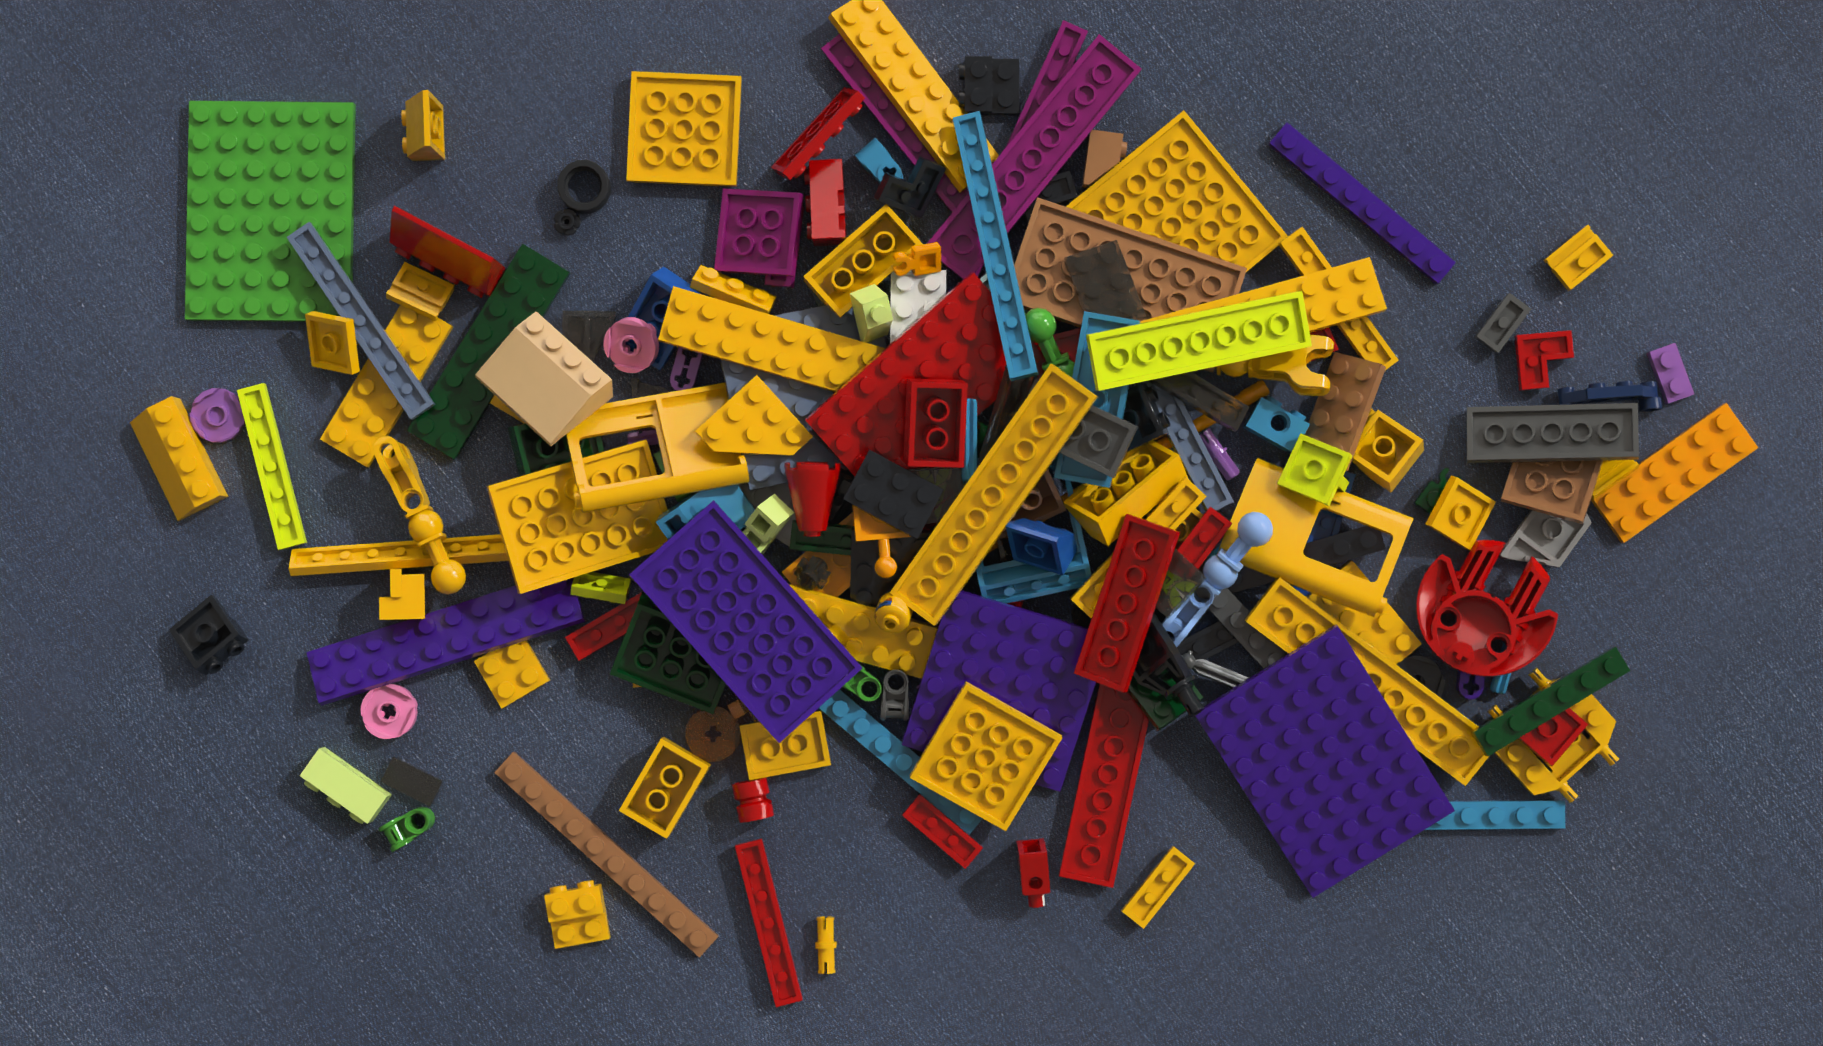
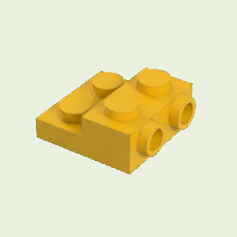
M593 880L577 883L578 888L567 889L566 885L551 887L550 892L544 895L555 949L611 938L601 883L594 885Z

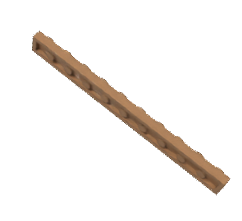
M515 751L494 772L699 958L718 938V934Z

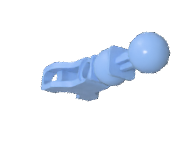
M1250 512L1240 519L1237 529L1238 538L1227 551L1221 548L1217 555L1211 556L1205 562L1203 573L1200 576L1201 579L1196 581L1198 585L1161 622L1166 632H1172L1173 635H1168L1176 647H1178L1209 608L1215 596L1219 595L1222 589L1229 588L1235 583L1238 572L1243 567L1240 561L1251 547H1259L1270 541L1273 535V525L1266 515L1261 512ZM1200 587L1206 588L1210 593V597L1207 599L1200 598L1196 593V589Z

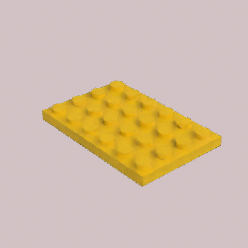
M647 439L582 458L587 482L592 487L657 475ZM571 461L486 486L518 594L654 553L668 541L656 523L658 517L667 511L664 498L585 513L582 512L581 507L576 508L573 492L577 491Z

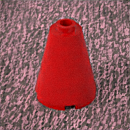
M790 462L784 463L798 530L804 531V536H821V531L827 530L841 463L835 462V468H829L828 462H796L795 468H790Z

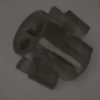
M812 556L809 561L803 557L794 572V575L797 576L798 584L806 590H813L816 586L822 589L828 582L827 578L831 574V572L827 571L828 566L826 562L815 556Z

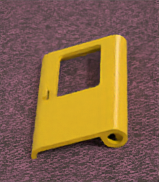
M725 383L605 403L567 433L566 440L577 491L573 492L576 508L581 507L582 512L585 513L749 483L748 467L744 455H741V453L713 452L695 433L696 429L728 401ZM648 427L655 429L665 469L663 474L595 487L588 484L579 445L580 440Z
M1257 458L1230 520L1233 524L1225 533L1219 550L1223 548L1227 551L1238 538V523L1245 514L1261 512L1271 520L1273 535L1265 545L1251 547L1240 561L1243 566L1275 579L1280 577L1290 585L1371 617H1375L1376 613L1382 614L1388 600L1383 597V594L1414 518L1338 489L1333 497V502H1331L1330 506H1327L1279 486L1277 483L1284 468ZM1321 510L1330 511L1391 535L1393 539L1378 579L1375 582H1369L1308 558L1303 554L1309 535Z

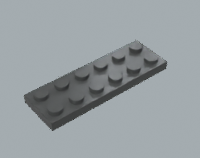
M1638 403L1467 407V463L1639 460Z

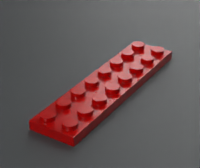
M1100 683L1059 876L1113 888L1149 719L1128 692L1123 693Z

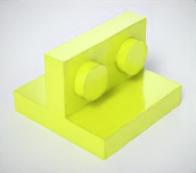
M1300 433L1277 484L1330 506L1337 489L1345 492L1349 482L1344 477V474L1352 459V455Z

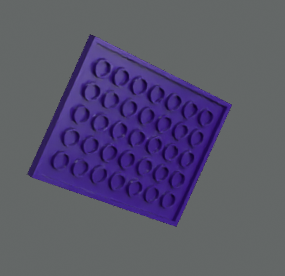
M1337 624L1204 706L1205 709L1196 715V718L1312 898L1455 811Z

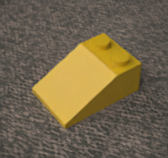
M422 90L405 102L406 110L401 112L402 125L406 126V137L402 139L403 153L407 154V157L412 161L445 160L443 105L429 90Z

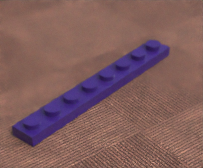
M1286 122L1268 144L1436 285L1456 263L1289 123Z

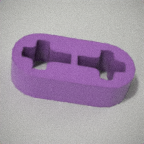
M679 347L670 376L671 386L676 391L694 388L703 354L697 353V358H691L690 364L687 366L685 365L687 357L683 354V351H687V349ZM685 368L688 369L686 377L690 380V383L684 384L683 388H680L679 383L675 379L677 376H682Z

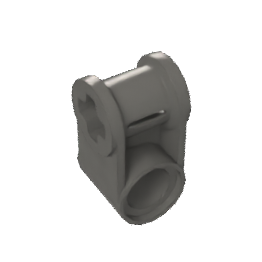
M893 669L885 674L883 696L881 698V721H885L886 718H897L908 722L909 680L908 675L902 670ZM893 674H899L903 677L904 684L900 688H892L888 683V678Z

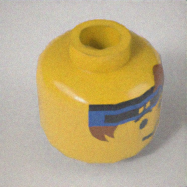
M888 592L880 598L874 615L875 622L886 632L900 633L908 627L913 610L901 598L893 596Z

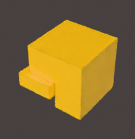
M390 569V597H379V620L425 619L424 574H402L401 569Z

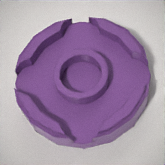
M211 388L203 391L194 399L190 413V422L193 430L201 438L210 442L224 443L234 439L242 432L245 420L239 397L235 393L226 389Z

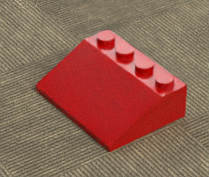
M394 205L391 212L389 243L396 247L395 253L408 260L412 255L421 260L418 264L431 272H434L436 268L444 272L443 278L451 283L458 285L461 281L469 285L467 291L480 298L484 294L490 297L507 268L493 257Z

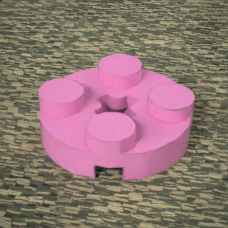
M626 317L615 322L604 336L603 346L607 358L610 357L615 363L614 366L626 373H638L651 366L659 352V341L656 336L655 327L635 317ZM630 339L634 340L637 345L633 352L630 351V346L626 345V342Z
M388 684L370 690L362 701L360 711L365 727L372 735L382 739L401 737L413 727L417 719L418 704L409 690L397 684ZM392 704L394 705L396 715L386 719L382 708Z

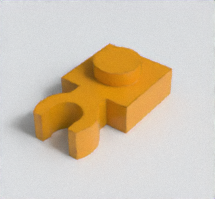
M938 242L912 246L911 254L904 252L893 254L896 262L903 261L900 266L893 267V271L898 276L905 275L910 270L915 276L941 271V246Z

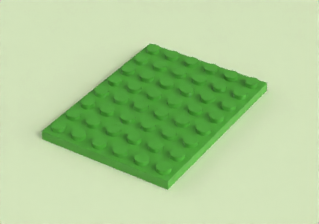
M189 101L185 320L306 322L305 314L312 311L340 316L287 239V236L306 223L311 222L353 283L355 103Z

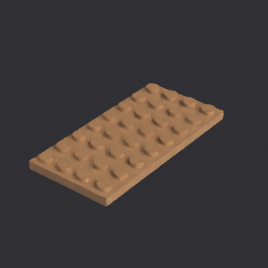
M1038 197L1014 264L1024 309L1029 311L1035 308L1046 309L1051 312L1055 320L1079 328L1082 326L1084 311L1143 321L1239 294L1247 268ZM1215 367L1206 368L1203 370L1213 373Z

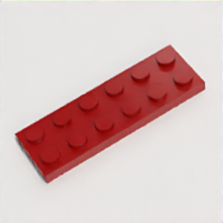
M1126 514L1074 674L1120 692H1128L1180 535L1179 531L1131 514Z

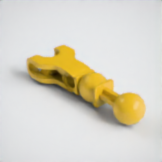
M1310 335L1311 347L1215 367H1217V375H1221V370L1231 377H1240L1248 372L1249 378L1285 381L1299 395L1324 396L1330 391L1329 379L1325 375L1311 372L1307 368V363L1313 359L1329 357L1334 350V342L1326 336Z
M390 436L379 438L374 443L373 453L399 505L408 513L405 517L409 520L408 530L410 536L414 541L418 542V548L427 549L434 564L431 572L432 585L442 594L449 595L458 592L465 584V569L459 562L450 560L442 544V541L447 539V535L442 533V519L434 512L433 507L429 506L428 495L410 450L407 446ZM385 444H390V445H388V446L384 449L383 455H382V452H381V451H382V447H383ZM418 495L420 497V504L418 507L411 509L409 507V500L411 497Z

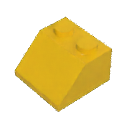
M1377 410L1363 429L1352 462L1371 480L1391 493L1423 453L1424 442L1423 439Z

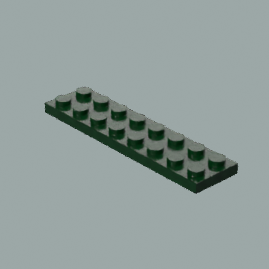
M522 244L430 392L429 396L436 405L415 418L407 431L456 460L494 397V394L476 378L475 374L516 326L535 312H538L542 317L545 316L571 273Z

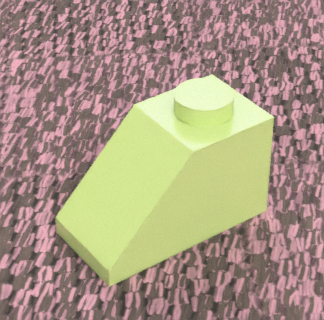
M875 284L849 293L860 341L867 343L888 335L893 322L888 295Z

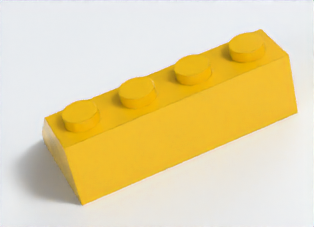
M885 204L803 276L804 282L829 309L841 318L853 307L849 293L873 284L878 286L894 272V266H900L903 261L896 262L894 260V253L904 252L911 254L912 246L923 244L895 212Z
M171 396L146 408L130 422L177 521L228 497L199 435L193 430L190 417L180 398Z
M1153 441L1126 453L1115 478H1112L1110 488L1085 483L1063 503L1091 537L1109 546L1119 537L1126 514L1142 518L1157 506L1184 477L1188 478L1179 454Z

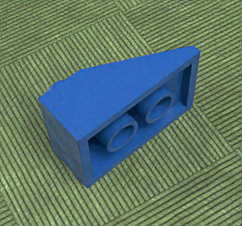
M662 267L650 275L628 317L639 318L646 323L652 324L656 329V336L658 338L673 286L698 294H705L690 288L688 282L667 268ZM630 339L626 342V345L630 346V351L633 352L637 348L634 340ZM659 341V352L652 366L661 371L677 346Z

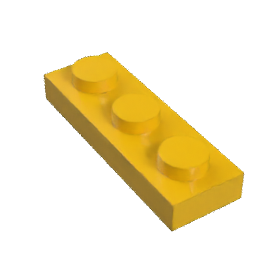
M700 265L690 284V288L716 299L767 314L770 313L777 297L763 289L755 288L743 283L739 279L731 278L703 265Z
M1172 845L1121 911L1144 929L1195 863Z

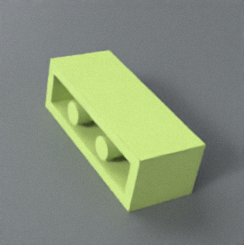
M326 747L317 750L300 774L305 779L304 784L315 792L320 790L328 796L326 798L328 802L338 808L343 806L349 810V816L360 824L373 822L392 795Z

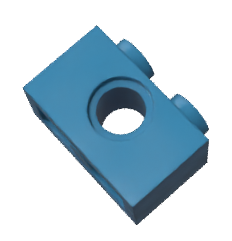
M1267 396L1266 399L1261 397L1255 404L1243 428L1291 455L1300 433L1305 434L1310 425L1304 421L1306 416L1295 410H1291L1289 413L1281 408V402L1270 396ZM1274 416L1281 417L1284 421V428L1281 431H1276L1271 426V419Z

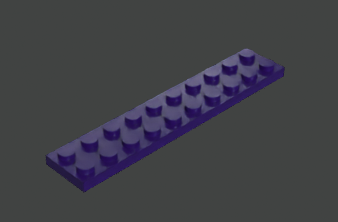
M574 578L522 594H518L515 585L425 614V619H409L306 652L318 703L323 706L585 622L579 597L571 595V586Z

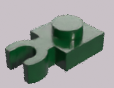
M1448 468L1440 471L1437 484L1430 480L1414 502V504L1428 514H1431L1448 482L1445 479L1449 471Z

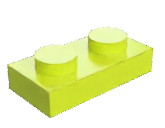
M596 572L586 573L574 577L571 595L625 604L631 587V579Z

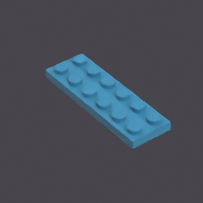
M1084 311L1072 378L1098 396L1093 404L1094 406L1123 419L1129 385L1096 391L1086 334L1140 324L1141 321ZM1058 453L1054 478L1111 487L1112 477Z

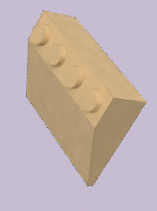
M538 312L533 313L516 326L475 374L476 378L550 446L613 398L612 379Z

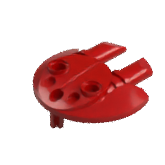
M1495 540L1475 541L1460 570L1456 572L1451 558L1441 554L1430 565L1420 583L1416 612L1421 633L1430 649L1443 662L1463 673L1481 677H1494L1518 671L1533 662L1543 652L1555 631L1558 619L1556 612L1550 609L1538 613L1534 611L1550 582L1549 575L1534 557H1530L1513 591L1504 601L1496 596L1493 598L1491 594L1484 591L1486 587L1484 583L1506 544L1505 542ZM1450 613L1455 616L1456 623L1453 626H1445L1441 622V616ZM1496 639L1502 640L1506 644V650L1502 653L1493 651L1491 642Z

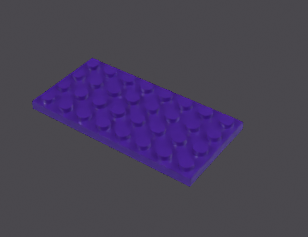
M714 500L629 574L778 743L785 739L862 669V666Z

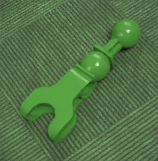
M1031 309L1025 313L1031 342L1038 343L1046 360L1042 364L1043 371H1046L1050 364H1054L1072 377L1075 363L1069 360L1068 352L1061 354L1053 338L1056 331L1054 316L1046 309Z

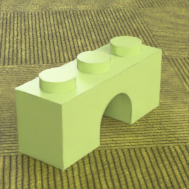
M773 494L757 506L744 525L747 527L743 534L763 555L792 517L794 511Z

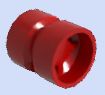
M767 777L732 784L734 799L740 801V805L736 808L739 823L774 816L772 801L766 798V795L770 792Z

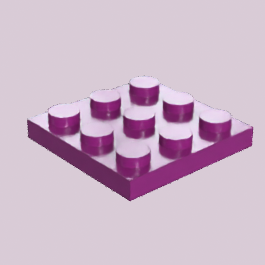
M723 189L714 269L717 272L795 277L804 195L796 192Z

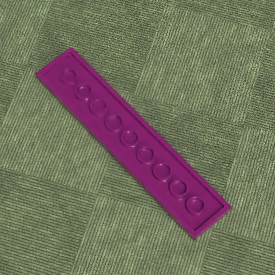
M1100 34L992 164L1007 234L1142 70V68ZM969 193L928 242L939 243L941 246V263L962 280L971 272L976 273L984 263Z

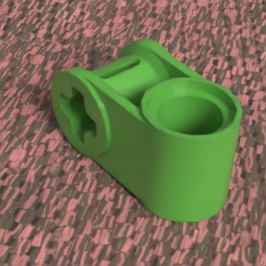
M862 666V669L842 687L853 692L864 701H875L882 695V683ZM868 681H872L877 685V693L873 697H867L862 690L863 685Z
M418 807L401 817L399 816L378 829L380 832H384L391 844L390 850L394 852L413 841L415 837L429 830L434 825L435 816L431 809ZM416 813L424 816V827H419L415 824L414 817Z

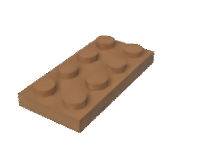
M1334 352L1326 374L1330 381V391L1324 396H1318L1309 420L1310 425L1304 435L1351 453L1353 459L1386 367L1380 363ZM1351 459V461H1350V463H1349V465H1348L1346 471L1349 470V467H1350V464H1351V462H1352V459Z

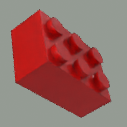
M907 378L903 462L907 466L964 468L968 383L963 380Z

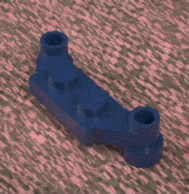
M1633 381L1617 382L1616 386L1605 387V383L1589 384L1588 388L1575 391L1574 387L1557 389L1559 405L1638 400L1640 412H1652L1662 409L1661 397H1658L1656 381L1643 382L1640 385H1633Z

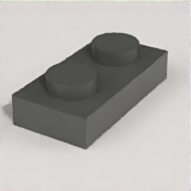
M1511 293L1506 294L1474 338L1494 353H1499L1530 312L1531 308Z

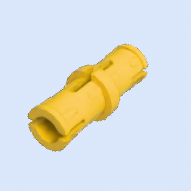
M825 916L816 917L818 942H815V949H818V974H825L826 963L827 974L836 973L834 948H837V942L834 941V917L827 916L826 928Z

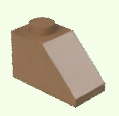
M1092 130L1090 132L1082 188L1088 189L1119 164L1120 158L1125 159L1127 142H1122L1123 134Z

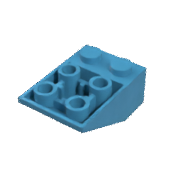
M733 485L694 492L662 513L656 523L669 540L714 500L741 530L746 526L744 524L755 508L740 487Z

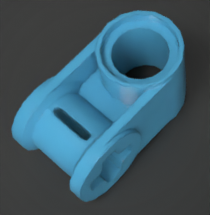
M876 138L854 155L863 168L879 184L885 172L888 171L891 174L895 172V176L903 179L901 168Z

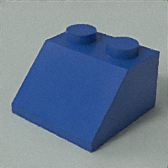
M1026 518L1010 521L1005 526L1013 560L1064 575L1077 552L1074 533L1064 528L1058 529L1048 526L1041 521H1032Z

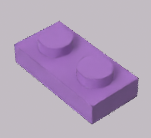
M1676 343L1647 353L1665 404L1694 395Z

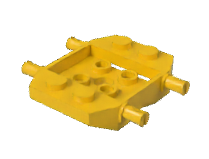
M1537 667L1528 674L1539 686L1532 695L1560 679H1547ZM1592 694L1570 707L1588 724L1584 730L1590 737L1587 739L1580 733L1553 766L1546 764L1552 770L1551 772L1519 739L1495 752L1496 756L1532 795L1555 790L1559 791L1571 803L1578 797V794L1567 784V780L1596 754H1600L1610 766L1615 764L1614 761L1617 762L1619 760V757L1608 747L1616 720ZM1496 704L1487 711L1493 718L1503 713Z

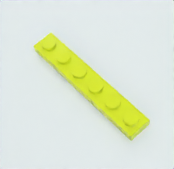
M265 383L239 389L237 393L277 548L282 550L305 544L307 540L267 386Z

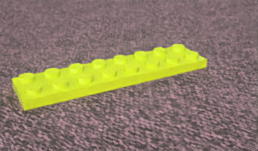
M1302 291L1086 334L1096 391L1312 346Z

